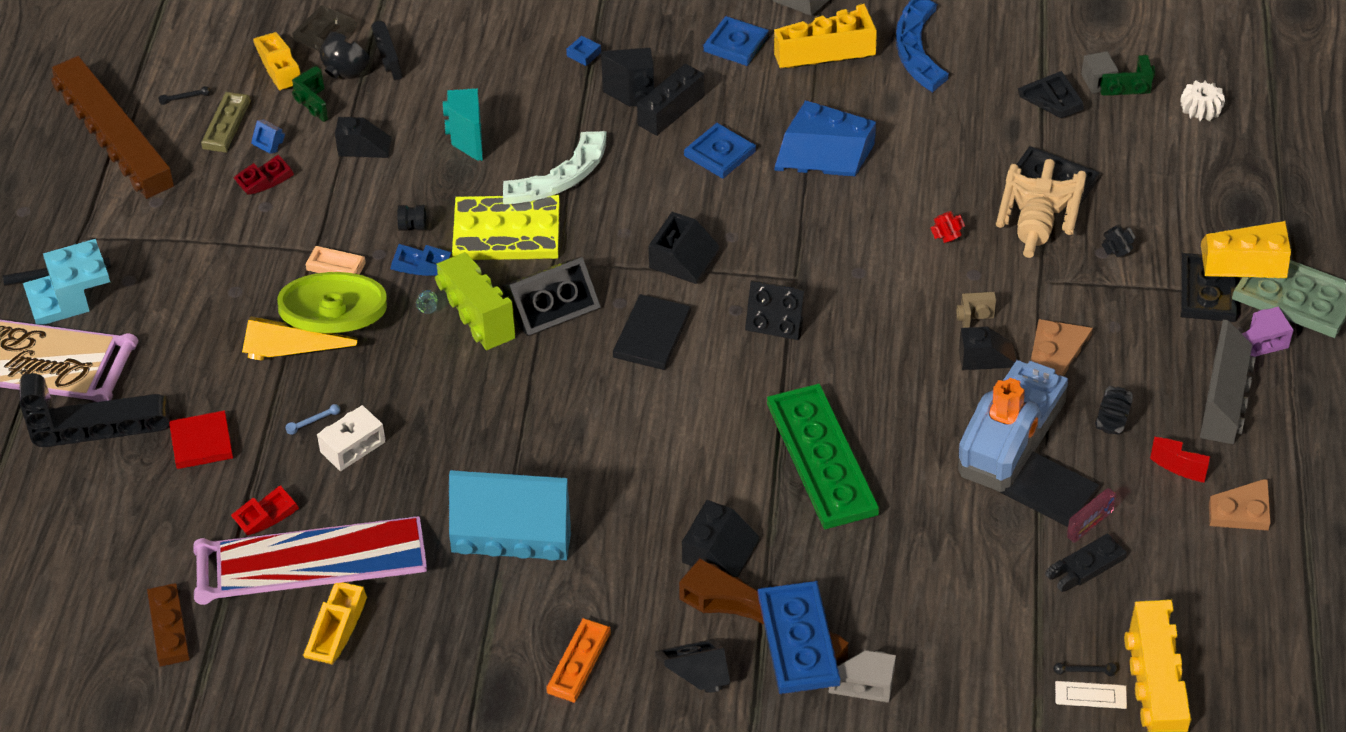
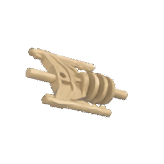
M1051 159L1045 161L1042 176L1037 179L1020 175L1021 169L1016 164L1010 166L996 226L1002 228L1005 224L1008 225V215H1011L1010 208L1013 207L1015 199L1019 209H1022L1018 220L1017 232L1019 239L1025 243L1023 252L1025 257H1033L1036 246L1047 242L1053 228L1054 213H1060L1066 206L1067 215L1064 217L1066 222H1063L1062 230L1067 235L1074 233L1081 196L1085 186L1086 173L1084 171L1074 174L1072 180L1054 181L1052 180L1055 162Z

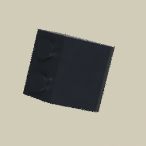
M651 48L601 51L603 92L629 107L637 106V103L654 89V67Z
M706 500L682 540V563L693 567L699 559H702L709 564H715L728 575L738 578L758 544L759 536L734 509Z

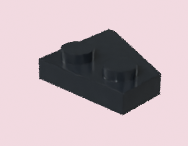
M1062 71L1018 88L1020 98L1059 118H1064L1084 110L1083 101Z

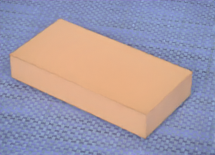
M315 246L306 262V269L316 273L347 272L360 275L366 262L364 256Z

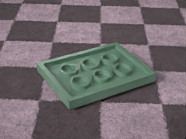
M1292 260L1289 261L1287 278L1243 277L1232 296L1233 300L1260 310L1279 307L1288 321L1333 338L1336 337L1346 320V281Z

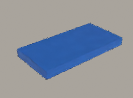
M817 581L758 589V598L779 694L840 686L839 671Z

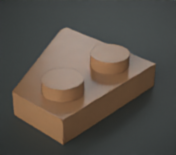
M1263 479L1210 496V526L1269 530L1268 480Z

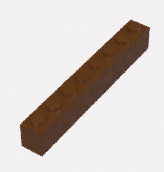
M79 56L51 67L54 75L51 81L55 90L62 92L66 104L73 106L79 120L83 119L89 133L96 135L100 147L107 149L112 162L117 161L123 176L130 178L136 192L140 191L148 199L174 187L169 166Z

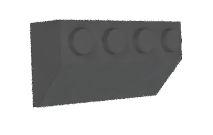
M1223 320L1200 438L1234 444L1236 434H1242L1245 418L1240 417V413L1245 414L1248 397L1243 396L1244 392L1249 393L1252 377L1247 376V372H1253L1255 356H1250L1252 344L1228 320Z

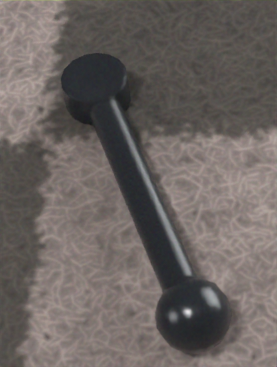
M204 86L201 90L172 96L161 95L158 100L161 105H166L172 100L201 94L208 96L210 89Z
M1056 663L1053 670L1059 675L1064 672H1105L1108 676H1114L1117 672V666L1113 663H1108L1106 666H1065L1062 663Z

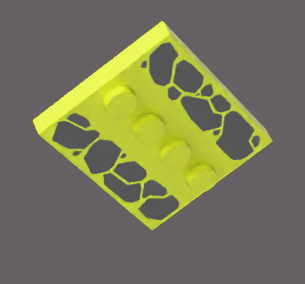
M559 195L517 204H503V196L456 197L452 256L454 257L466 252L472 260L558 258Z

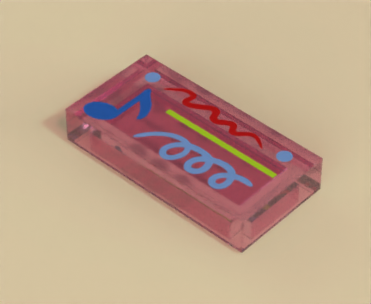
M1109 488L1105 489L1069 519L1067 538L1074 543L1110 515L1114 509L1116 493Z

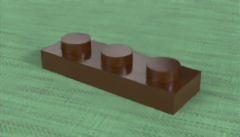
M177 584L147 589L159 666L189 661Z

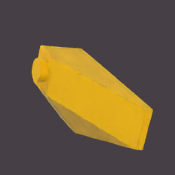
M251 316L248 319L242 352L248 353L247 358L263 361L264 356L274 357L356 346L358 338L336 333L305 331L296 327H287V324L284 322Z

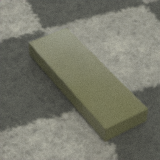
M225 92L201 142L202 149L227 153L250 104L249 95Z

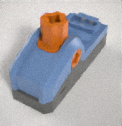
M1016 360L1004 380H998L993 390L984 394L964 432L959 444L958 471L961 477L999 492H1003L1005 488L1011 487L1029 456L1036 450L1064 406L1067 397L1068 378L1055 374V369L1032 361H1029L1027 364Z

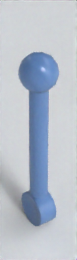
M333 404L330 409L296 424L293 422L288 423L286 431L292 435L305 425L331 414L337 415L340 413V406Z

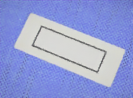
M1055 682L1056 704L1127 708L1126 686Z

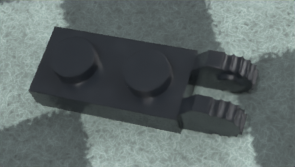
M380 20L372 23L371 28L380 56H386L382 58L386 73L391 71L394 81L402 79L403 75L386 23Z
M1107 533L1064 559L1052 564L1046 570L1045 575L1050 580H1053L1067 572V576L1059 580L1057 585L1061 592H1065L1078 584L1081 586L1122 562L1126 558L1127 552Z

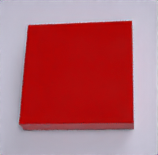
M225 410L169 422L177 469L233 459Z

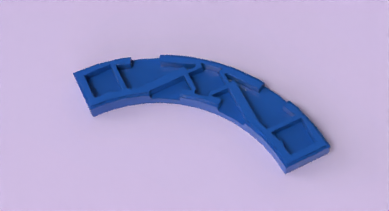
M910 0L897 24L896 47L901 62L910 75L922 86L933 92L948 80L949 74L925 54L921 40L923 26L936 11L937 4L930 0Z

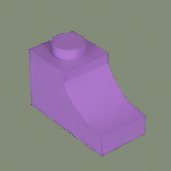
M1274 307L1253 313L1250 329L1242 333V335L1252 344L1250 356H1259L1289 348L1293 328L1280 308Z

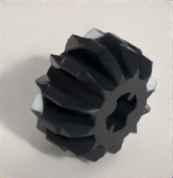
M1118 386L1106 388L1095 422L1097 429L1103 430V432L1119 435L1123 432L1133 401L1132 392Z

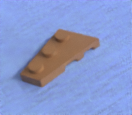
M1039 319L1031 361L1055 369V374L1064 377L1073 359L1077 358L1084 343L1088 342L1092 336L1093 328Z

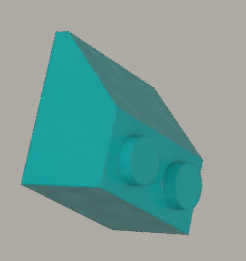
M478 88L447 90V101H443L444 116H449V119L445 120L446 135H451V143L454 147L477 161H483Z

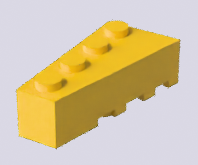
M865 4L856 6L855 11L848 12L844 9L837 11V16L816 17L813 23L810 24L799 22L775 29L774 55L780 68H792L798 65H814L820 62L841 61L843 59L864 58L876 55V28Z
M1172 600L1135 602L1130 630L1125 632L1124 636L1126 650H1131L1132 657H1130L1131 675H1136L1137 678L1135 684L1137 701H1142L1143 706L1141 708V723L1143 727H1147L1148 732H1188L1191 720L1185 681H1178L1182 677V662L1180 654H1175L1176 624L1169 625L1170 615L1173 612Z

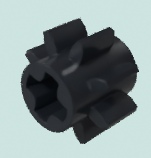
M1121 224L1108 229L1103 234L1105 239L1101 245L1107 255L1113 252L1116 257H1121L1134 248L1132 243L1136 237L1130 227L1124 230Z

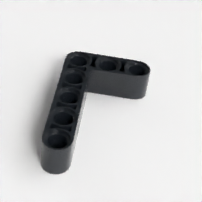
M28 373L19 380L20 407L30 439L38 447H52L165 430L170 425L169 401L164 395L152 394L54 408L46 380L42 375Z

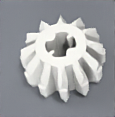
M1205 80L1203 83L1194 81L1193 85L1187 84L1181 95L1180 102L1183 113L1189 114L1190 119L1196 117L1199 121L1202 119L1211 121L1212 117H1218L1221 113L1225 99L1222 88H1216L1215 83L1207 84Z

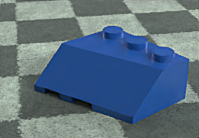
M805 100L785 132L775 164V171H784V168H797L798 172L807 173L808 169L822 170L824 174L856 176L875 144L876 122Z

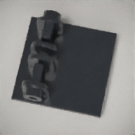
M751 280L745 330L798 340L799 329L803 324L801 313L804 290Z

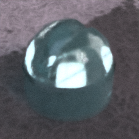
M424 290L418 295L416 307L420 312L430 314L437 309L438 297L436 293ZM425 299H429L427 304L424 303Z

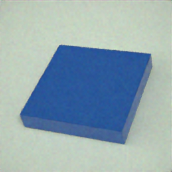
M725 16L703 45V51L748 66L768 39L769 30Z
M716 123L684 149V156L723 179L756 152V145Z

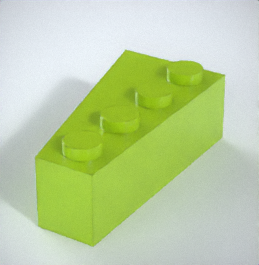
M466 252L437 263L438 275L435 276L437 286L441 291L445 290L450 305L458 309L461 321L464 325H469L476 342L480 341L485 350H489L515 339L512 301L508 297L502 299L503 293L498 286L493 288L490 278L486 274L482 275L480 267Z

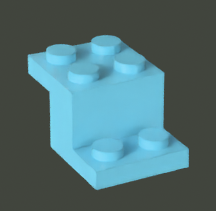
M96 239L43 253L49 276L23 283L36 325H45L89 312L84 289L110 282Z

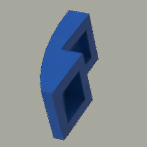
M399 244L390 269L408 274L436 276L438 275L437 263L449 259L451 252L425 245L424 251Z

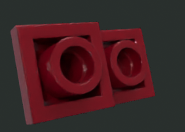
M278 154L259 168L255 163L251 164L233 178L247 195L270 189L289 179L294 173Z

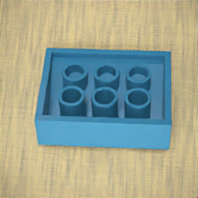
M450 470L449 537L451 552L482 554L494 557L511 556L522 559L567 560L571 537L567 478Z

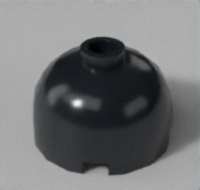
M330 32L320 49V58L326 67L325 72L334 79H337L338 76L343 79H352L358 76L369 64V55L354 41L352 44L344 41L346 36L343 34Z

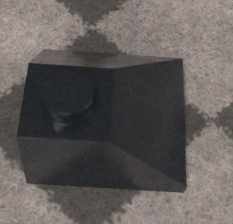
M714 639L655 651L656 658L666 668L698 689L705 690V693L720 691L723 689V685L730 684L724 648Z

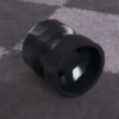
M398 205V230L407 231L409 228H415L417 231H425L426 206L416 205L415 207H408L407 205Z

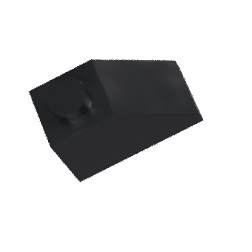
M338 117L335 131L338 157L389 158L392 142L390 135L363 117Z
M990 327L961 328L959 356L962 370L1012 368L1016 362L1012 342Z

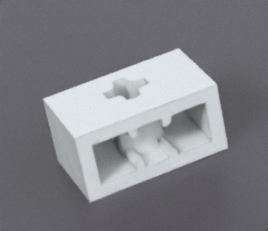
M363 405L347 413L343 418L325 427L317 434L320 452L339 471L344 470L385 443L383 424Z

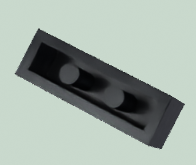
M686 63L637 103L638 126L658 136L705 96V74Z

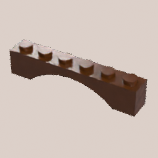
M699 559L679 581L680 600L700 612L736 614L764 624L758 591L746 585L741 579L721 571L715 564H709ZM829 632L838 667L848 660L849 642L845 641L842 636Z

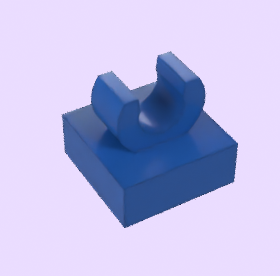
M264 119L257 120L251 144L270 154L276 153L278 145L283 143L285 133L282 132L281 128Z

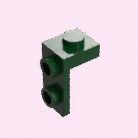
M1138 55L1136 72L1103 74L1100 88L1101 95L1150 94L1152 80L1155 79V66L1150 64L1149 56Z
M315 66L292 79L294 89L292 94L296 102L302 103L312 116H317L321 121L325 122L328 120L326 103L316 95L325 89L322 70Z

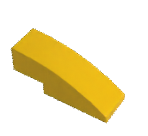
M277 32L254 38L253 41L277 88L282 90L293 86L292 79L301 74L298 64L291 57L287 44Z
M343 582L334 583L328 602H323L304 652V658L334 664L347 644L364 607L367 596L363 587Z

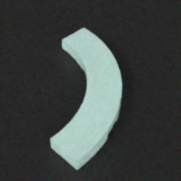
M581 132L580 141L573 157L569 161L566 160L550 170V174L546 176H533L525 179L503 181V204H517L543 199L567 190L583 180L594 170L604 154L607 139L606 132Z

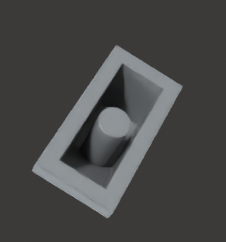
M864 651L838 666L840 686L829 687V693L889 703L896 655L881 651Z

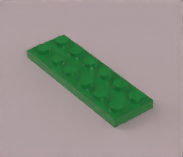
M820 383L768 396V408L823 529L878 516L879 507Z

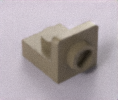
M995 293L962 294L961 305L956 306L957 321H962L963 328H970L971 319L994 318Z

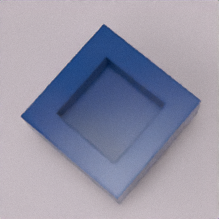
M581 36L566 49L567 57L587 66L601 53V45Z

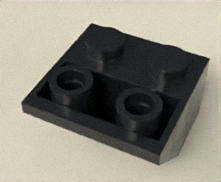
M672 211L648 246L649 268L697 284L717 255L720 246L696 219Z

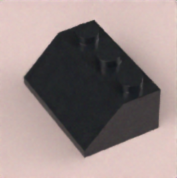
M583 257L567 260L501 286L505 298L508 297L512 301L513 316L526 336L601 308Z

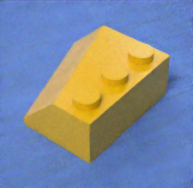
M1285 221L1206 234L1201 241L1205 276L1287 278L1291 249Z

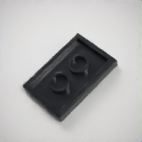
M1029 146L1016 164L1021 169L1020 175L1027 178H1041L1044 163L1047 159L1055 162L1052 180L1054 181L1072 180L1074 174H1078L1079 171L1086 173L1080 207L1099 180L1100 172Z
M1182 253L1180 317L1235 322L1237 316L1236 300H1233L1232 296L1236 288V277L1205 276L1202 254Z
M639 294L614 347L613 358L665 370L691 313V306Z
M1032 452L1011 487L1005 488V491L1000 493L1070 528L1098 492L1099 484Z

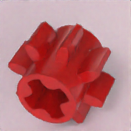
M948 211L934 218L935 225L930 227L935 239L942 238L943 242L946 243L962 236L960 230L965 224L961 215L953 216L952 211Z

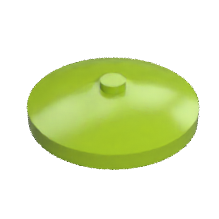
M324 272L298 278L287 284L279 292L277 299L279 315L286 323L298 329L317 333H340L366 327L380 319L387 308L386 291L381 284L369 277L347 272Z

